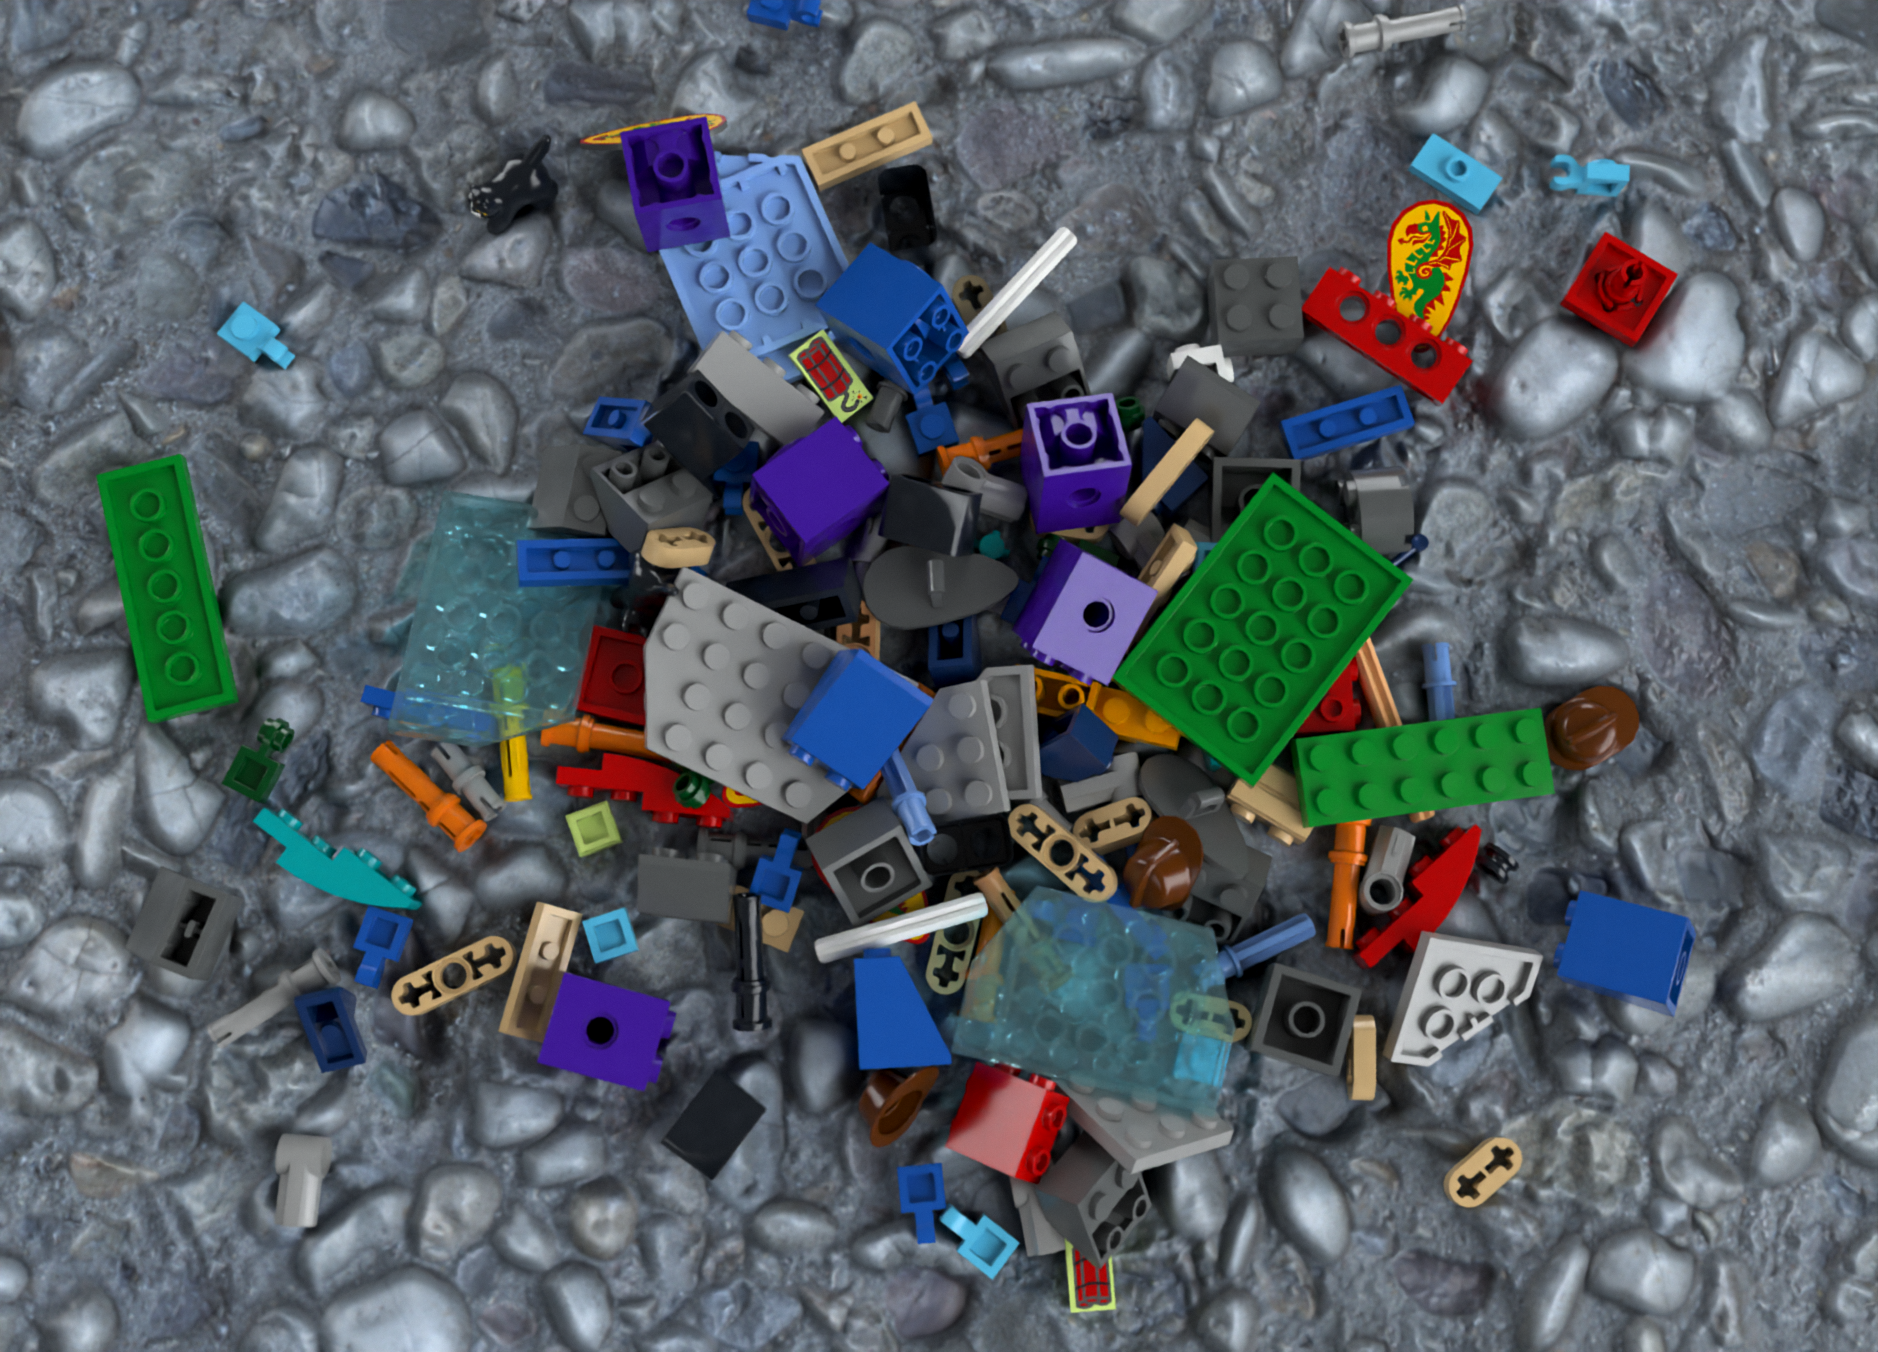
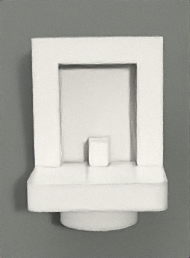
M1199 344L1183 345L1178 347L1175 353L1170 354L1166 365L1169 382L1173 380L1187 355L1229 382L1234 381L1230 357H1223L1221 344L1200 348Z

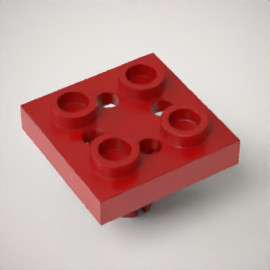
M1605 231L1559 305L1628 346L1633 347L1640 339L1678 274ZM1595 276H1598V278H1597L1598 282H1597V283H1596L1595 280H1594V277H1595ZM1635 298V303L1640 302V306H1635L1631 300ZM1602 304L1605 305L1606 309L1612 308V312H1605L1602 308Z

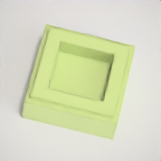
M607 800L565 816L581 858L623 843Z

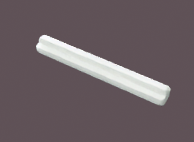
M1060 227L967 326L969 334L964 338L961 347L956 351L960 356L965 359L969 358L1077 244V238L1069 229Z
M977 892L817 939L814 946L818 960L821 963H828L862 953L865 949H876L985 917L988 914V907L984 895Z

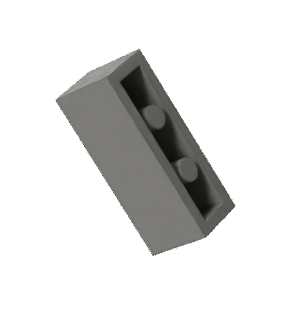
M732 330L729 335L724 331L717 332L686 373L691 375L696 370H699L751 424L779 446L784 447L795 439L806 437L825 412L816 405L820 398L802 384L794 388L783 379L787 372L770 358L766 357L762 362L749 352L753 345L736 331Z

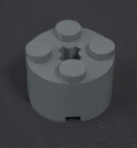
M1402 466L1347 471L1344 480H1336L1335 482L1336 502L1338 506H1343L1345 523L1340 524L1379 554L1408 552L1412 544L1404 543L1405 535L1414 534V510L1410 485H1401L1398 475L1406 474Z

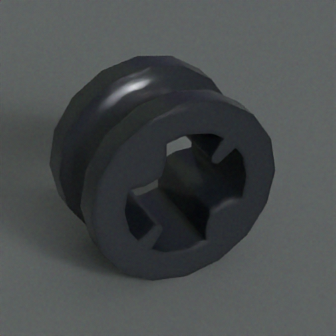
M1488 842L1484 846L1485 854L1483 856L1477 855L1474 863L1493 880L1506 884L1509 881L1508 873L1510 871L1516 872L1519 864L1502 848Z

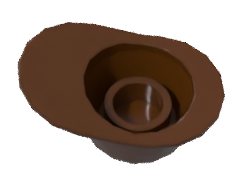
M1597 686L1561 704L1547 715L1543 723L1549 758L1554 764L1567 770L1582 771L1594 767L1622 751L1634 740L1639 729V714L1635 703L1625 692L1615 687Z
M1163 815L1153 820L1146 828L1135 853L1128 860L1123 870L1124 885L1131 897L1129 906L1132 908L1144 907L1163 911H1175L1185 904L1201 871L1204 860L1203 844L1197 831L1188 821L1176 815Z
M933 1065L925 1067L910 1077L892 1068H882L872 1074L859 1100L858 1109L862 1119L870 1128L869 1139L873 1146L878 1148L887 1146L907 1131L916 1119L923 1100L936 1082L939 1075L937 1067Z

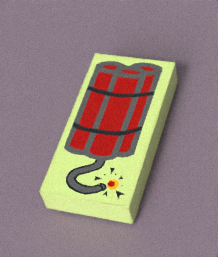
M824 329L820 330L788 355L833 418L837 417L841 423L874 399Z
M1065 1239L1070 1312L1116 1309L1112 1256L1101 1269L1097 1268Z

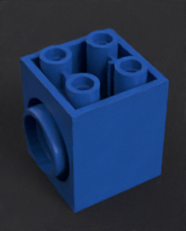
M871 242L815 304V307L847 354L914 396L917 395L925 384L933 379L937 370L953 352L961 347L964 338L969 334L967 327L941 283L932 279L914 263L900 260Z

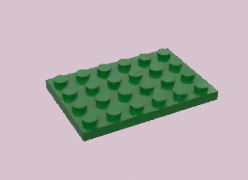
M1273 472L1115 672L1111 680L1245 785L1253 788L1408 588L1413 579Z

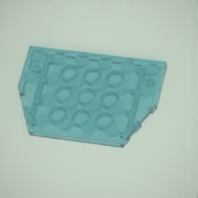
M444 490L388 722L389 734L479 748L575 721L603 585L518 587L517 540L578 539L577 536L531 529L532 519L537 518L539 510L530 504Z
M1036 885L971 962L950 1051L1214 1116L1235 1032L1234 1019L1230 1012L1224 985L1223 970L1217 954L1218 948L1214 930L1209 927Z

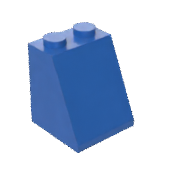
M861 648L839 650L781 740L791 746L788 754L808 767L815 762L827 770L824 778L836 787L846 792L849 787L864 790L927 711L934 699Z
M1580 890L1578 900H1571L1566 911L1565 926L1570 927L1566 943L1559 942L1555 951L1553 968L1558 969L1557 976L1565 983L1674 1017L1696 937V931L1689 917Z
M890 948L863 950V958L854 959L860 1070L951 1064V1054L900 956H891Z

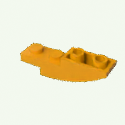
M1034 668L1037 717L1050 721L1084 703L1119 736L1118 740L1135 744L1138 741L1177 751L1181 734L1127 692L1103 687L1099 682L1095 681L1091 685H1087L1069 675Z

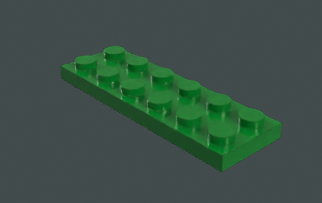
M181 454L96 475L148 722L155 724L239 702L186 458Z
M1541 708L1290 740L1303 828L1555 794Z

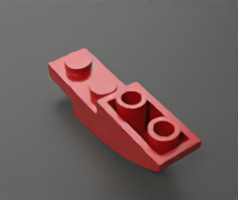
M604 753L602 770L557 767L556 784L563 789H567V796L592 799L594 792L611 793L610 800L626 803H636L637 796H643L641 810L646 814H652V822L678 824L679 817L696 819L695 826L720 829L722 828V821L733 822L734 819L732 810L711 792L708 800L697 809L685 808L675 800L672 788L674 782L681 774L648 761Z
M1476 824L1464 830L1457 825L1439 841V844L1443 847L1441 851L1432 859L1425 854L1407 870L1411 878L1402 886L1414 899L1411 901L1407 896L1404 897L1398 906L1387 912L1391 918L1387 924L1380 930L1375 925L1372 926L1355 941L1359 949L1350 957L1362 970L1372 968L1397 944L1406 954L1415 952L1421 932L1434 933L1442 924L1460 897L1470 876L1482 832Z

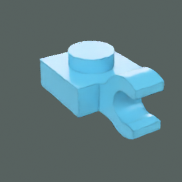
M1562 154L1555 156L1550 163L1551 168H1561L1566 172L1567 176H1559L1552 179L1550 188L1556 191L1575 189V194L1617 197L1629 182L1630 165L1615 164V161L1610 159H1597L1587 162L1582 167L1571 156Z
M244 301L216 333L222 340L253 362L263 353L279 366L286 369L296 357L288 351L285 345L275 339L276 335L281 331L278 326Z
M949 1203L939 1216L942 1223L963 1238L956 1251L992 1280L1020 1244L1016 1238L984 1213H982L976 1223H973L967 1216Z

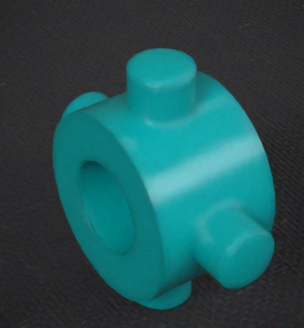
M993 530L992 534L984 536L981 541L975 539L974 548L978 549L980 555L999 561L1002 557L1008 558L1010 550L1004 549V542L1000 538L1001 533L999 531Z

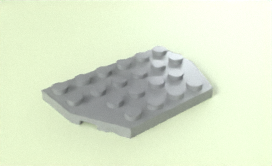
M682 567L674 582L679 593L675 597H667L643 647V663H645V749L797 821L808 824L844 795L846 791L841 790L826 780L824 776L827 770L815 762L808 767L788 754L791 746L781 740V738L838 651L848 650L849 648L689 568ZM894 671L915 687H918V682Z

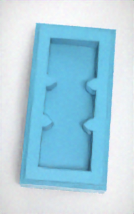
M1432 133L1408 169L1409 172L1475 215H1478L1503 178L1434 133Z

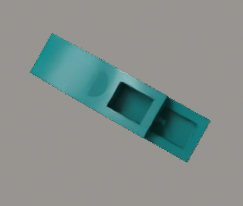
M264 807L253 820L255 824L286 847V850L276 863L294 876L318 889L355 902L394 910H418L423 904L413 896L417 889L398 874H395L392 879L378 869L383 862L363 847L358 852L343 847L338 855L334 857L333 855L337 852V849L317 834L313 839L299 830L304 823L284 808L276 812Z

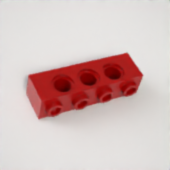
M1329 266L1303 304L1302 317L1440 407L1472 363V360L1465 356L1468 349L1450 337H1447L1443 342L1431 334L1430 331L1433 327L1421 317L1411 314L1407 318L1394 309L1397 303L1392 298L1378 290L1372 295L1359 286L1362 280L1348 269L1340 267L1336 271ZM1347 300H1355L1362 305L1364 314L1357 321H1348L1342 317L1340 305ZM1383 323L1394 325L1399 333L1398 341L1390 345L1382 344L1376 338V327ZM1419 346L1429 348L1434 355L1433 365L1428 368H1419L1414 365L1411 360L1412 350Z

